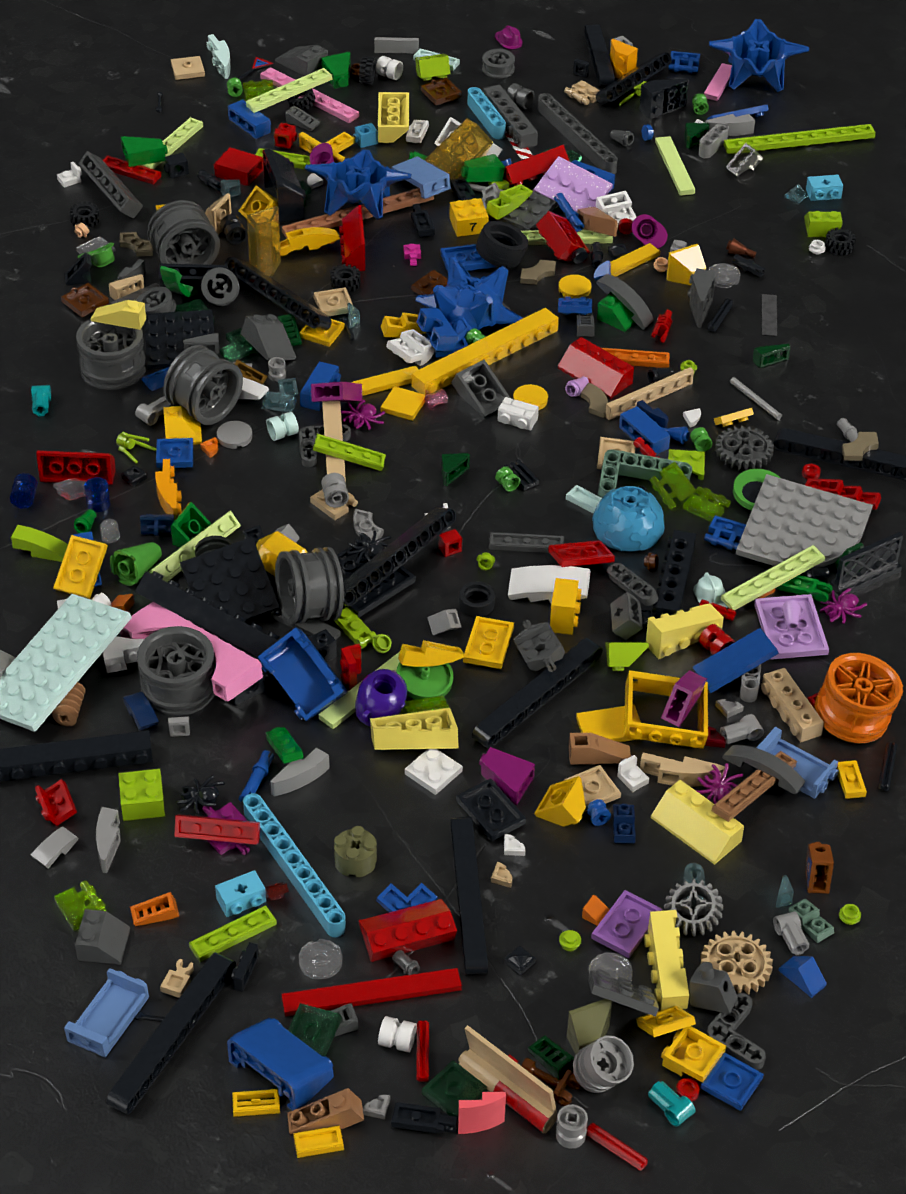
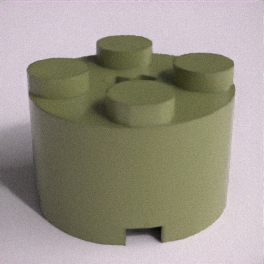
M354 826L352 829L345 830L334 839L336 869L345 876L351 874L356 875V877H363L370 874L374 870L377 861V842L375 837L361 826Z

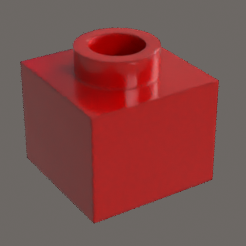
M456 529L441 533L439 535L438 548L445 557L462 552V537Z

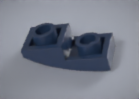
M643 400L637 402V407L645 412L653 421L657 422L660 427L667 428L669 419L665 413L659 408L652 410Z
M143 692L123 697L129 715H133L138 730L158 725V718Z
M613 804L614 843H635L634 805Z

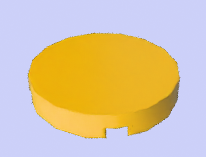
M568 275L559 281L558 291L563 293L564 297H587L591 293V282L581 275Z
M529 384L518 387L514 391L513 399L536 405L541 410L547 405L548 394L544 388Z

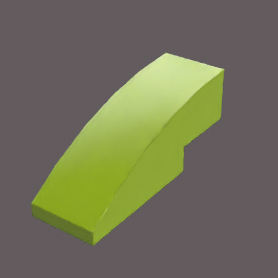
M522 184L500 191L498 198L488 201L487 214L497 220L505 217L524 203L533 191Z
M17 525L11 536L13 548L31 551V557L59 562L63 561L68 546L67 543L50 534L22 525Z

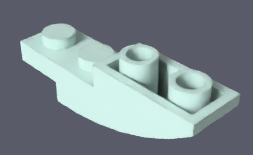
M214 34L208 35L207 48L213 54L212 63L214 67H217L219 74L228 79L230 75L229 48L225 40L218 41Z

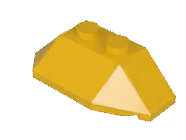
M279 531L259 539L256 543L265 570L275 576L276 560L281 551L290 552L291 550H297L299 553H307L305 548Z

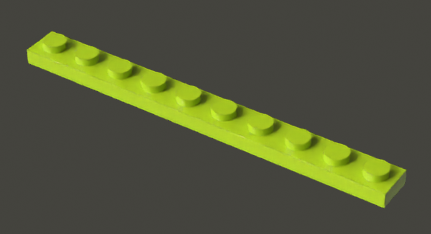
M871 124L727 139L724 140L723 145L728 154H735L739 152L764 151L767 149L875 138L876 132Z

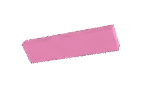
M721 64L704 92L707 99L719 100L730 81L732 65Z

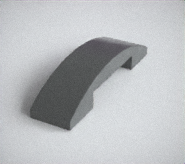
M610 274L604 275L596 282L607 295L612 292L634 314L632 319L643 330L653 323L654 318L645 302L625 282Z
M732 745L723 755L724 760L740 768L744 763H747L779 779L778 786L795 795L805 784V780L790 765L758 748Z

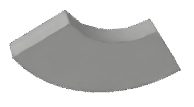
M355 509L353 525L358 535L364 533L372 540L373 531H376L375 541L382 538L384 529L377 527L373 523V513Z

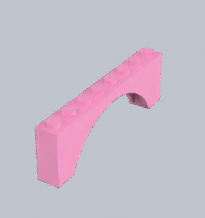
M155 602L150 603L133 614L130 621L120 631L121 637L130 639H145L157 630L172 626L189 627L200 631L211 641L214 649L216 669L211 678L214 694L227 702L263 678L262 665L258 659L249 656L244 651H240L230 643H226L217 636L210 634L191 621L180 617L178 614Z

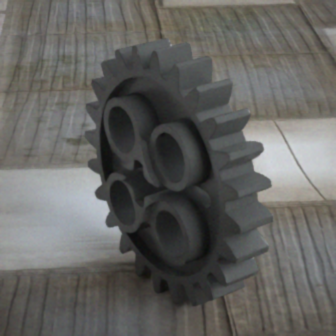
M734 426V430L727 428V432L722 431V435H718L715 451L717 452L716 456L720 457V461L725 460V465L730 463L731 468L738 466V470L741 467L748 470V467L755 469V466L761 468L762 464L767 465V461L770 462L773 456L774 445L772 440H768L769 436H763V431L758 433L757 428L751 430L750 426L747 429L741 426V429H738Z

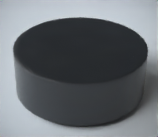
M578 248L572 253L571 258L576 264L582 263L587 259L588 252L585 248Z

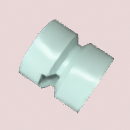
M291 411L281 414L280 418L275 416L266 421L268 433L273 441L284 438L285 434L291 436L299 432L296 417Z

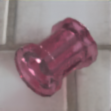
M439 389L436 393L426 394L425 402L430 409H433L436 405L447 404L448 397L443 389Z

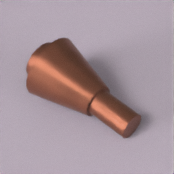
M734 238L732 241L729 240L726 247L729 250V254H745L753 258L756 255V251L748 249Z

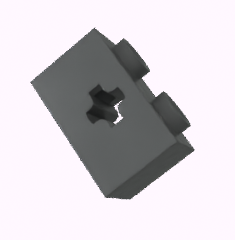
M626 592L610 603L612 631L617 636L627 640L643 629L640 600Z

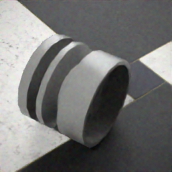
M606 1035L579 1050L573 1061V1073L577 1082L585 1090L592 1093H602L627 1080L632 1074L634 1066L633 1055L629 1046L623 1040L615 1036Z

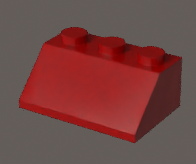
M548 211L536 224L539 234L546 239V244L555 252L554 256L558 260L572 261L571 255L578 248H585L588 254L590 253L566 218Z

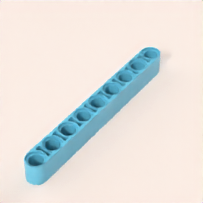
M255 793L246 795L243 799L244 816L248 821L260 822L259 838L327 934L331 937H341L346 931L344 911L261 796Z

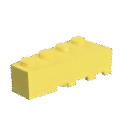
M710 603L692 607L687 612L679 610L675 615L662 614L658 619L649 617L646 633V642L649 643L648 648L658 659L670 656L676 651L699 642L701 633L709 625L716 624L722 629L724 617Z
M676 910L650 912L648 933L644 934V945L649 947V952L647 953L648 965L653 967V970H651L652 984L656 983L654 994L661 1010L678 1006L681 1009L688 1008L689 990L686 971L683 968V951L679 949L680 931L679 927L675 928Z

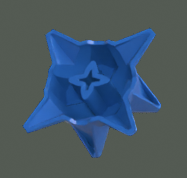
M755 19L747 31H743L736 37L709 41L710 47L729 55L728 61L732 65L729 87L732 89L737 88L750 76H763L779 92L784 88L785 60L790 56L809 52L808 46L788 42L777 37L775 33L768 30L761 19Z
M364 149L352 158H346L343 162L305 166V170L318 174L328 181L324 210L326 214L333 215L346 203H358L360 205L363 204L376 220L383 217V198L390 196L389 185L411 179L412 175L390 169L388 166L384 167L379 161L374 160L370 150Z
M456 256L449 258L447 286L437 285L433 288V294L418 295L415 300L429 308H439L458 334V342L466 337V334L471 329L476 328L480 330L483 327L494 326L495 324H513L523 319V317L505 308L502 304L509 271L507 268L502 266L487 277H471Z

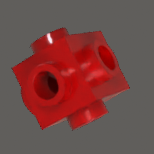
M280 123L279 127L274 131L275 146L290 149L297 140V132L294 125Z

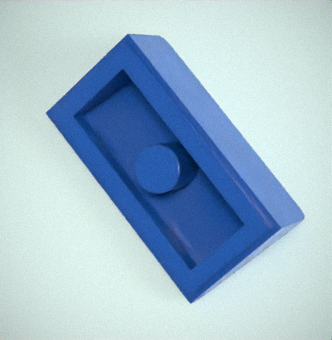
M169 367L146 375L141 379L151 391L162 388Z

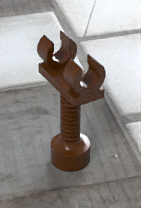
M526 1058L521 1066L536 1078L556 1087L553 1092L555 1102L557 1101L563 1107L570 1105L573 1096L564 1088L567 1084L575 1090H579L581 1087L574 1073L568 1069L563 1078L559 1080L537 1068L535 1061Z

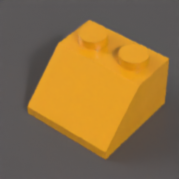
M612 39L610 61L614 77L619 79L636 68L638 48Z

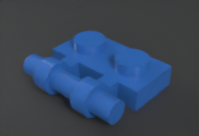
M671 51L672 62L668 70H674V72L687 71V73L698 72L700 54Z
M571 296L559 298L558 313L565 315L571 313H579L581 315L592 313V298H571Z
M714 516L708 532L713 535L706 533L704 540L711 542L715 546L718 544L727 547L729 550H736L739 544L736 541L740 542L746 524Z

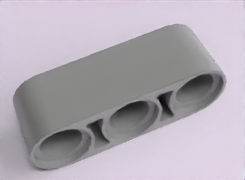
M718 123L700 139L698 155L702 158H710L723 146L724 140L728 139L729 126L724 123Z
M761 664L741 675L740 698L744 702H754L757 699Z

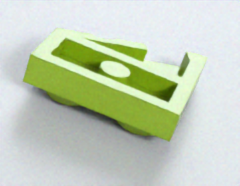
M669 449V460L690 464L692 473L698 475V479L704 480L705 452Z

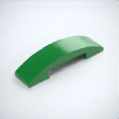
M161 266L162 280L171 292L187 297L198 295L199 292L194 287L180 283L182 275L177 270Z

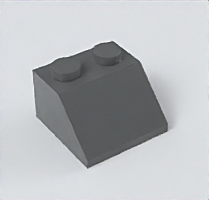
M85 909L75 942L77 960L121 965L130 933V926L107 911Z

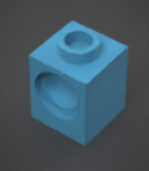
M372 123L355 127L353 137H355V143L360 148L378 144V130Z

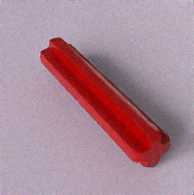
M426 1020L417 1022L416 1079L418 1082H427L429 1080V1022Z
M591 1123L587 1127V1136L638 1170L642 1171L646 1167L648 1162L646 1157L595 1123Z

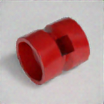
M716 624L706 627L699 637V643L709 650L712 655L735 643V640L728 634H725Z

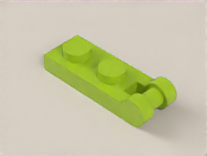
M348 607L342 609L339 619L334 620L354 644H360L361 649L365 648L369 643L372 644L373 638L377 636Z

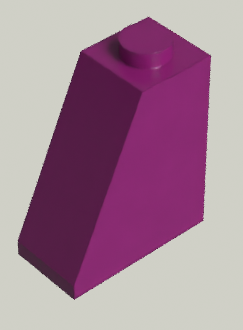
M350 382L311 384L312 402H361L363 400L362 384Z
M690 670L675 683L661 719L680 727L700 697L707 678Z
M492 747L489 748L486 754L483 753L480 758L481 775L487 780L491 778L511 802L517 805L534 778L535 764Z

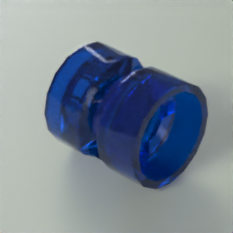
M24 473L18 474L15 477L9 497L10 502L14 506L28 508L33 504L38 485L36 478Z
M101 477L88 479L84 484L87 508L95 512L107 510L111 504L108 482Z

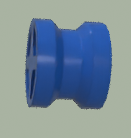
M594 800L586 807V812L588 816H591V821L595 826L603 825L611 818V813L606 809L604 800Z

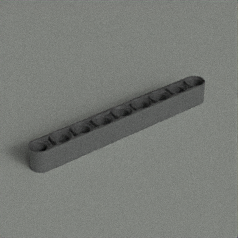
M540 94L538 96V112L597 168L616 174L617 156L550 94Z

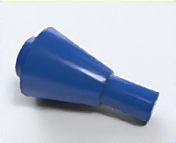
M687 427L663 428L669 433L671 439L681 444L688 441L690 437V431H688Z

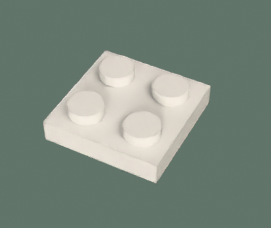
M427 749L405 768V775L436 795L463 771V766L438 749Z

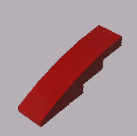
M808 478L805 484L812 488L873 505L872 510H877L881 500L880 493L863 492L861 486H844L843 480Z

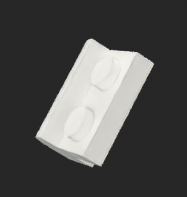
M626 191L596 198V208L617 220V223L624 218L631 219L632 221L636 218L631 208L632 201Z
M414 329L401 332L400 338L389 340L386 346L394 354L403 358L405 362H415L419 366L427 363L435 352L434 347L429 342L430 340Z

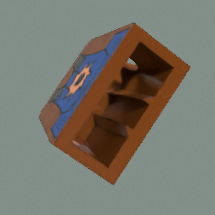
M813 842L808 845L805 867L808 893L829 894L834 861L831 847L828 844ZM817 870H820L822 873L819 877H816Z

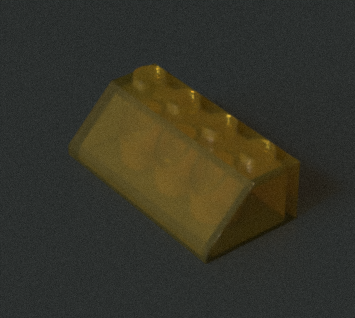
M467 118L425 161L448 173L450 180L458 179L461 176V168L464 167V161L479 158L493 144V141L478 124Z
M278 206L247 215L250 264L267 276L274 275L281 262Z

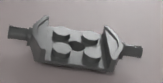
M526 620L527 624L523 621L522 625L525 629L514 638V642L530 670L538 671L543 667H547L550 672H553L551 668L555 671L556 665L554 662L562 659L565 651L549 622L532 625L529 620Z

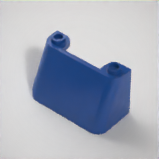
M295 627L258 656L262 669L265 672L269 671L275 676L296 704L295 707L297 709L294 712L301 720L305 719V721H308L348 693L345 686L309 638L299 628Z
M267 1018L234 1034L227 1040L229 1062L236 1068L240 1065L246 1068L249 1065L278 1087L280 1096L285 1094L290 1102L287 1104V1107L292 1111L303 1107L334 1078L331 1060L326 1056L322 1057L285 1029L275 1018Z

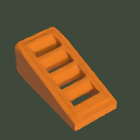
M171 892L130 907L135 926L179 917L176 900ZM139 911H143V917H140Z

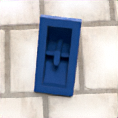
M793 956L779 967L778 970L811 998L827 984L813 956Z

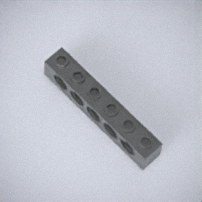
M501 85L483 88L485 96L505 120L507 134L512 137L514 143L520 149L536 146L538 141L537 130Z
M87 151L78 164L120 212L134 219L143 205L100 157Z

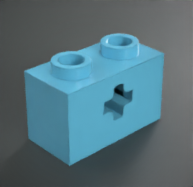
M839 175L812 176L807 178L806 191L810 201L841 199L843 184Z
M255 870L215 885L216 899L226 917L239 914L244 910L257 907L266 902V888Z

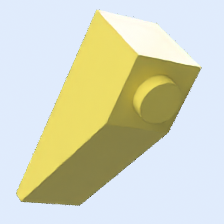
M126 300L96 308L91 321L141 330L146 321L145 303Z

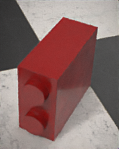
M230 147L215 161V176L249 186L263 171V157Z

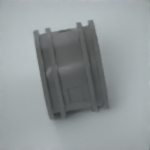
M187 200L170 202L157 210L149 221L147 228L148 239L153 249L157 252L161 263L211 265L215 261L220 249V239L214 227L210 224L204 210L198 204Z
M91 319L79 327L76 333L77 349L81 355L79 359L80 373L88 384L99 389L116 390L131 386L144 376L146 361L144 351L142 350L144 345L142 328L138 330L93 322Z
M194 345L182 351L170 365L164 380V396L171 405L184 407L193 419L204 425H212L225 418L237 403L242 391L243 375L240 368L226 359H219L215 352L205 346Z
M331 547L315 548L310 553H299L297 550H291L290 552L281 551L275 565V590L281 616L286 624H303L307 619L318 618L320 621L339 619L343 609L344 586L341 566L335 551Z
M172 626L153 632L140 644L137 652V663L140 673L141 692L144 693L154 711L169 716H185L203 709L210 703L215 695L211 680L215 672L214 649L211 641L203 633L189 627Z

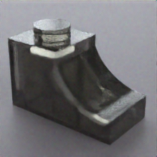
M745 143L726 168L739 177L748 169L754 170L763 157L754 148Z

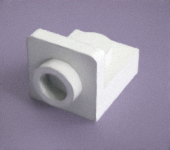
M70 162L71 170L57 174V180L63 187L81 182V168L74 162Z
M635 755L625 758L619 763L617 777L632 792L649 784V777L637 766V757Z

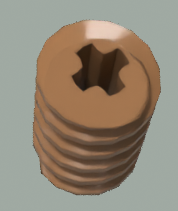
M77 682L53 710L52 717L58 724L67 727L76 724L85 694V688L82 684Z

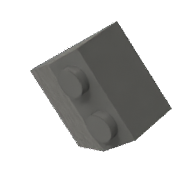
M318 45L295 47L276 58L275 61L306 76L322 69L321 57L328 56V50Z
M696 268L695 273L691 274L689 284H692V287H690L688 292L690 307L698 328L702 327L712 303L716 272Z
M275 315L246 316L241 335L267 361L274 357H280L284 360L296 359L285 328Z
M485 359L456 373L451 382L460 397L483 417L498 411L504 398H510Z

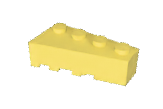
M450 708L370 719L371 738L375 750L459 748L458 727Z

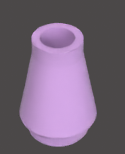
M583 376L568 381L565 387L566 393L571 397L579 396L589 383L588 378Z
M787 600L782 606V611L787 628L794 630L798 628L801 606L796 600Z

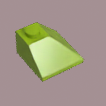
M605 642L607 666L612 667V671H624V667H629L649 647V643Z

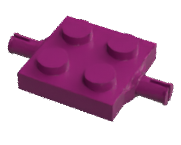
M231 802L216 811L212 807L203 806L202 808L208 817L248 821ZM207 840L220 855L234 848H238L243 855L250 851V848L245 843Z

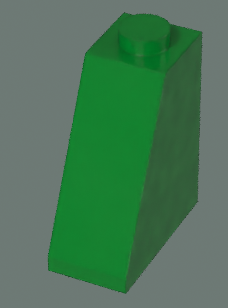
M350 52L321 57L322 68H325L332 74V80L329 82L333 88L348 86L351 67Z
M121 137L122 151L129 167L165 161V154H168V150L161 139Z
M491 154L464 161L461 175L467 182L503 181L505 166L496 154Z

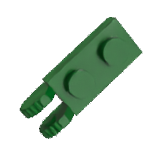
M801 575L776 587L778 590L798 595L811 594L812 598L816 601L822 602L828 600V594L833 590L832 586L828 583L826 584L817 579Z

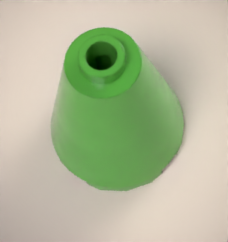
M150 542L119 549L110 557L111 570L114 575H118L120 578L119 582L126 586H132L143 577L145 571L148 572L161 558V548L156 543Z

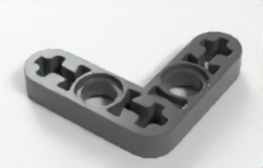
M342 424L343 441H348L351 438V429L348 425ZM324 425L306 426L299 430L301 463L305 467H314L318 462L317 451H313L316 435L324 433Z
M739 993L730 1014L720 1012L708 1026L706 1035L726 1045L725 1053L758 1070L765 1063L766 1054L764 1050L735 1032L752 1008L751 997L745 993ZM742 1003H745V1004H746V1005H742V1006L739 1008V1011H737L738 1004H740V1005H741ZM725 1016H732L736 1021L728 1023L723 1018ZM737 1042L741 1044L742 1048L735 1050L730 1047V1044ZM755 1056H758L759 1059L756 1058L755 1060H752L751 1057L754 1058Z

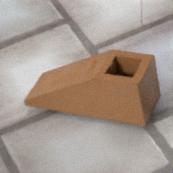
M596 207L577 210L579 219L584 224L583 229L614 237L617 236L618 223L614 218Z
M570 733V765L619 764L623 759L631 757L629 745L593 733Z
M349 1088L287 1113L290 1134L339 1125L340 1129H344L364 1121L362 1100Z

